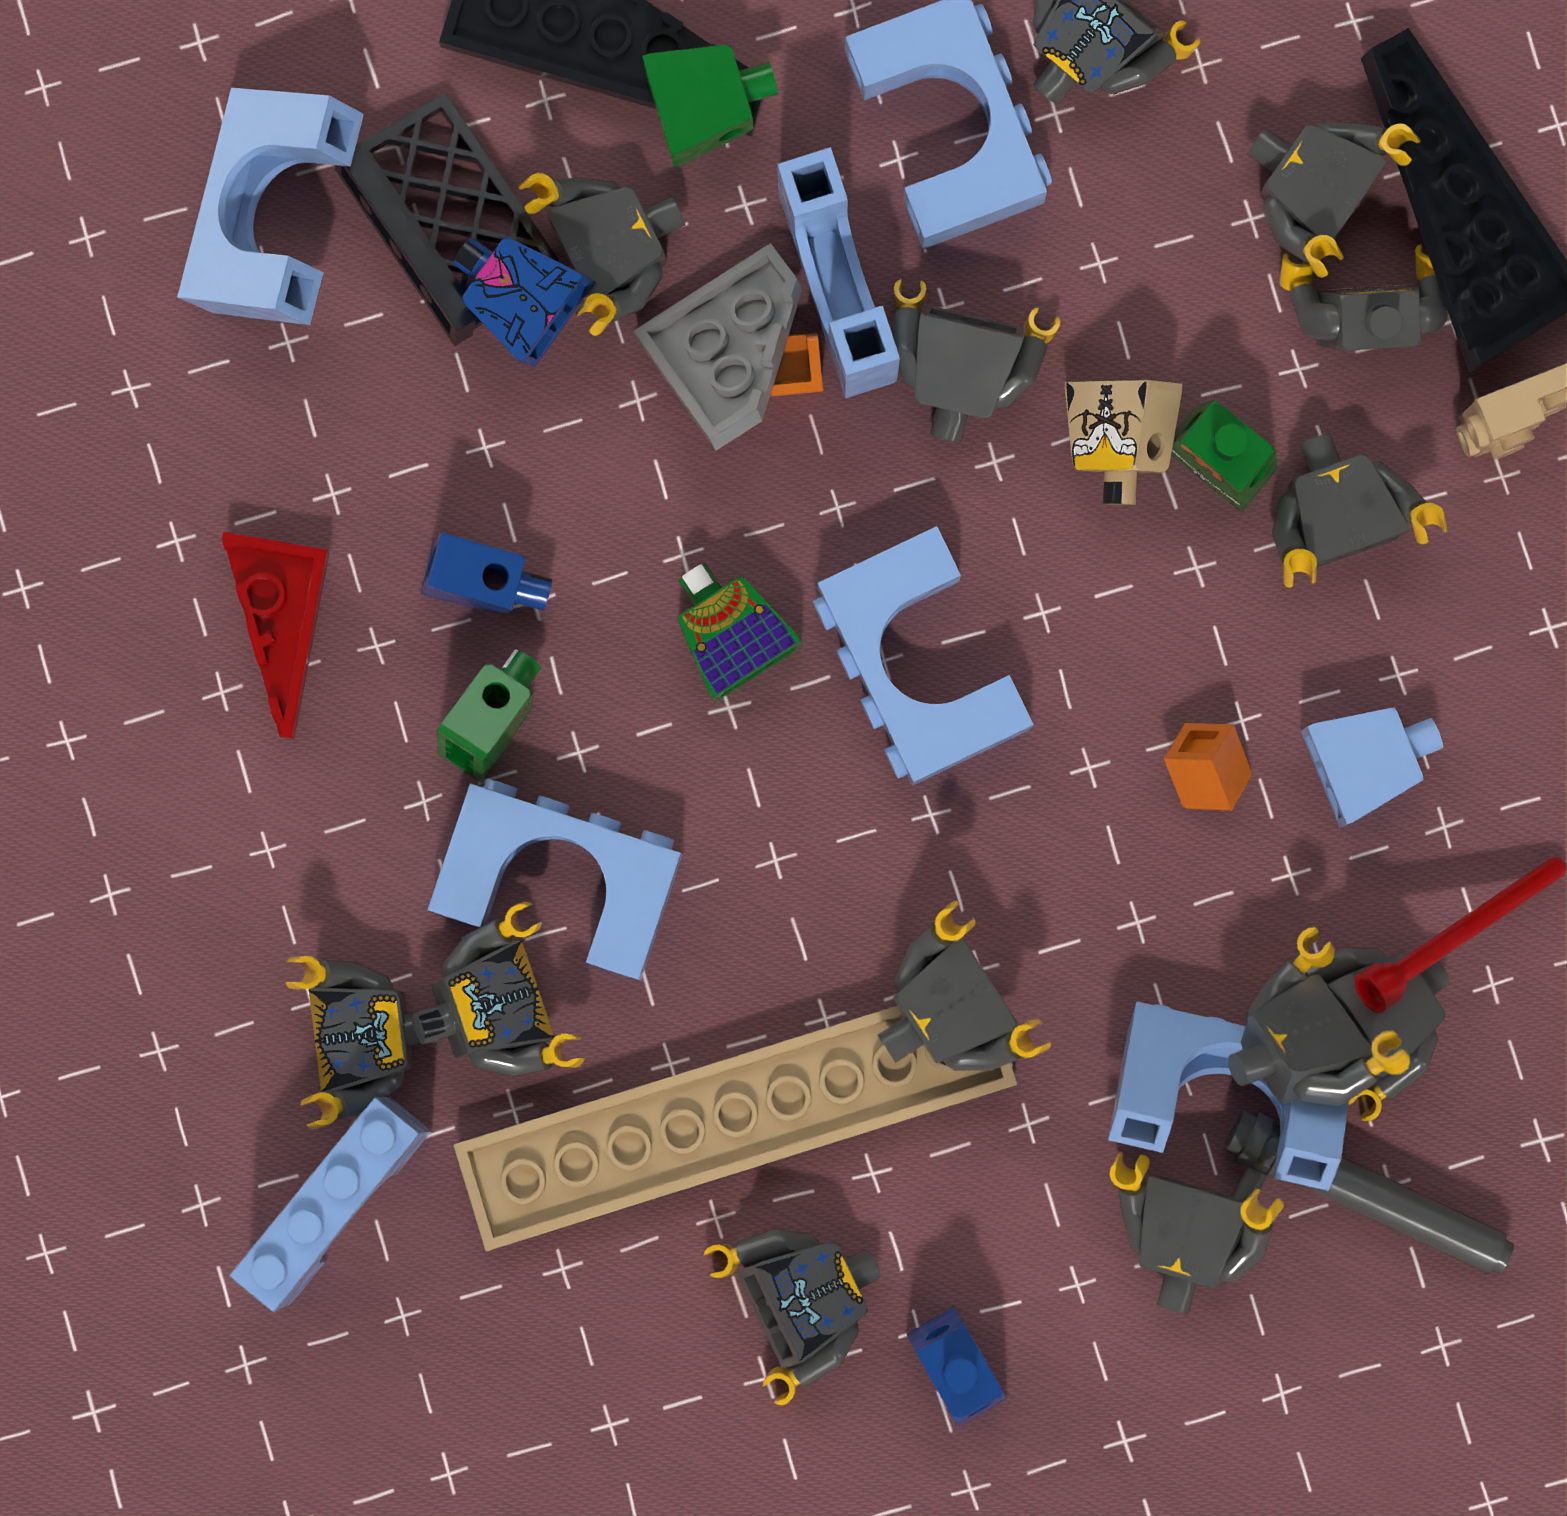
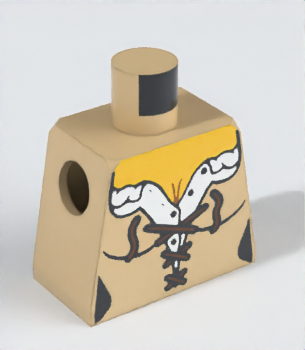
M1153 380L1065 382L1072 465L1079 471L1104 472L1103 504L1136 505L1137 473H1164L1169 468L1182 395V384Z

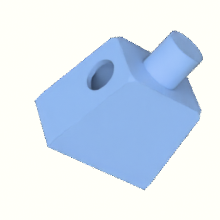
M1395 707L1319 722L1301 730L1339 828L1355 822L1424 780L1417 758L1443 749L1439 730L1432 718L1404 728Z

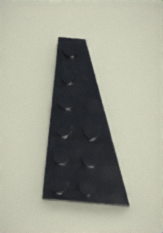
M451 0L439 40L441 48L656 109L645 73L642 56L650 53L717 46L714 43H708L686 28L683 22L667 11L664 13L647 0ZM736 59L739 71L749 68ZM763 99L749 103L754 129ZM754 129L745 135L753 136Z
M1407 28L1371 48L1361 58L1384 127L1389 128L1395 124H1405L1420 139L1419 143L1406 141L1400 145L1399 150L1406 152L1412 160L1406 166L1399 164L1397 166L1470 374L1567 314V259L1411 30Z

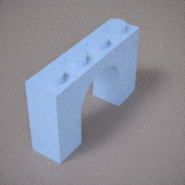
M941 0L845 37V53L864 100L917 80L942 78L956 82L968 89L978 99L985 112L988 136L982 148L971 160L960 167L904 188L903 201L922 250L1044 204L1047 194L1045 186L1052 184L1051 176L1042 154L1033 156L1025 137L1032 134L1026 111L1021 103L1013 106L1006 86L1012 84L1007 63L1001 53L993 56L986 38L993 34L987 12L982 3L974 6L972 0Z
M231 88L177 298L211 313L310 325L324 272L287 255L260 253L256 246L253 232L255 211L267 185L276 175L292 165L298 163H318L351 167L364 114L329 95Z
M831 147L777 164L778 195L845 399L896 383L900 357L883 306L875 308L861 269L848 221V198Z
M937 526L818 582L817 590L821 597L812 601L826 631L833 627H836L844 647L836 650L847 676L850 680L859 676L868 696L860 699V702L873 729L883 725L892 743V746L885 748L884 752L896 777L899 779L907 775L912 786L1030 730L1034 725L1010 675L958 700L943 704H928L904 695L892 684L885 673L880 656V642L891 620L903 609L960 581L961 574Z
M486 778L484 787L470 784L428 910L480 928L487 924L503 874L508 864L519 852L532 844L545 840L572 842L583 847L594 856L602 869L606 883V901L586 963L641 981L682 859L680 852L672 850L675 840L643 830L641 839L619 833L622 823L591 813L588 822L568 816L569 805L543 796H538L536 805L516 799L517 788Z
M1137 1001L1127 1031L1108 1140L1163 1153L1174 1120L1178 1090L1184 1084L1199 1076L1208 1074L1231 1075L1228 1057L1230 1054L1243 1050L1241 1039L1246 1026L1230 1023L1218 1017H1204L1173 1010L1165 1005H1151ZM1263 1078L1252 1082L1270 1098L1280 1119V1136L1273 1178L1329 1191L1341 1161L1349 1101L1339 1106L1309 1103L1303 1100L1286 1104L1277 1100Z
M390 1096L375 1097L229 1276L272 1312L292 1304L327 1261L323 1258V1255L347 1223L386 1179L398 1174L432 1131Z

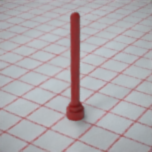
M1560 857L1549 858L1396 963H1374L1356 975L1354 985L1363 1003L1376 1013H1383L1402 999V992L1406 990V983L1564 876L1567 871L1565 861Z

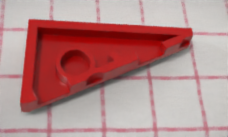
M223 531L222 543L227 551L236 583V592L239 602L243 607L246 627L257 665L262 673L273 720L276 722L280 738L294 740L330 552L321 548Z

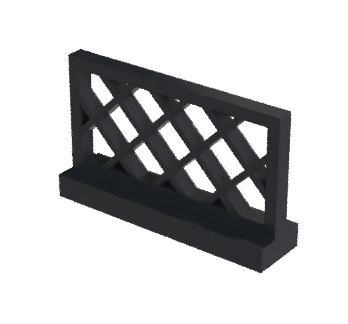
M445 92L358 145L356 144L351 167L335 165V171L454 346L471 337L474 329L483 325V323L462 301L468 275L455 266L453 260L442 258L435 248L438 230L498 244L507 236L560 262ZM441 112L454 130L450 147L418 140L422 123ZM414 128L412 138L402 136ZM458 138L467 150L456 148ZM387 144L410 149L405 174L381 169L372 153ZM416 150L448 157L443 182L411 176ZM454 159L477 164L484 174L480 191L448 184ZM488 182L497 195L486 192ZM392 183L402 185L400 195L398 194ZM408 186L440 193L435 219L411 213L405 204ZM446 195L478 201L473 227L441 220ZM484 203L507 208L514 218L511 235L479 229ZM518 226L527 239L516 237ZM421 227L432 229L430 239ZM451 271L463 273L461 284H459Z

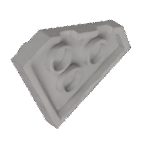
M771 243L633 331L640 345L715 451L763 421L802 293V288L796 276Z

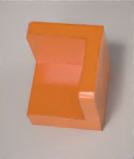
M817 333L789 335L770 396L823 391Z
M1185 723L1164 757L1181 804L1186 809L1232 811L1252 776L1251 768L1234 724Z

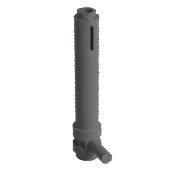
M1242 1110L1225 1144L1224 1149L1235 1155V1161L1247 1166L1232 1196L1241 1200H1246L1256 1188L1261 1190L1267 1176L1281 1183L1286 1182L1273 1178L1280 1127L1273 1124V1117L1263 1112L1257 1111L1255 1114ZM1341 1156L1340 1164L1329 1191L1298 1184L1486 1274H1489L1492 1270L1499 1274L1502 1273L1513 1254L1514 1243L1506 1240V1233Z

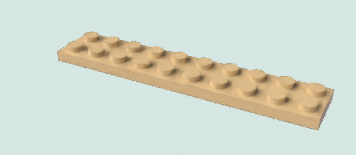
M895 1006L454 1144V1149L485 1251H489L1015 1086L1017 1082L1011 1063L994 1070L954 1071L944 1061L935 1064L924 1045L895 1063L878 1037L879 1033L905 1017L900 1008Z

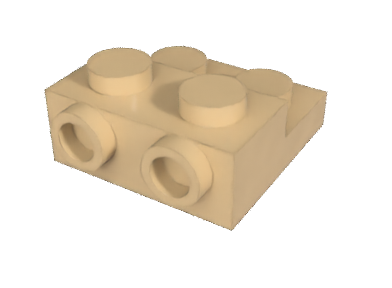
M1567 363L1477 398L1458 417L1461 425L1456 428L1457 436L1466 456L1477 457L1491 452L1493 459L1496 460L1521 450L1525 447V443L1535 439L1532 431L1546 420L1545 417L1567 407Z

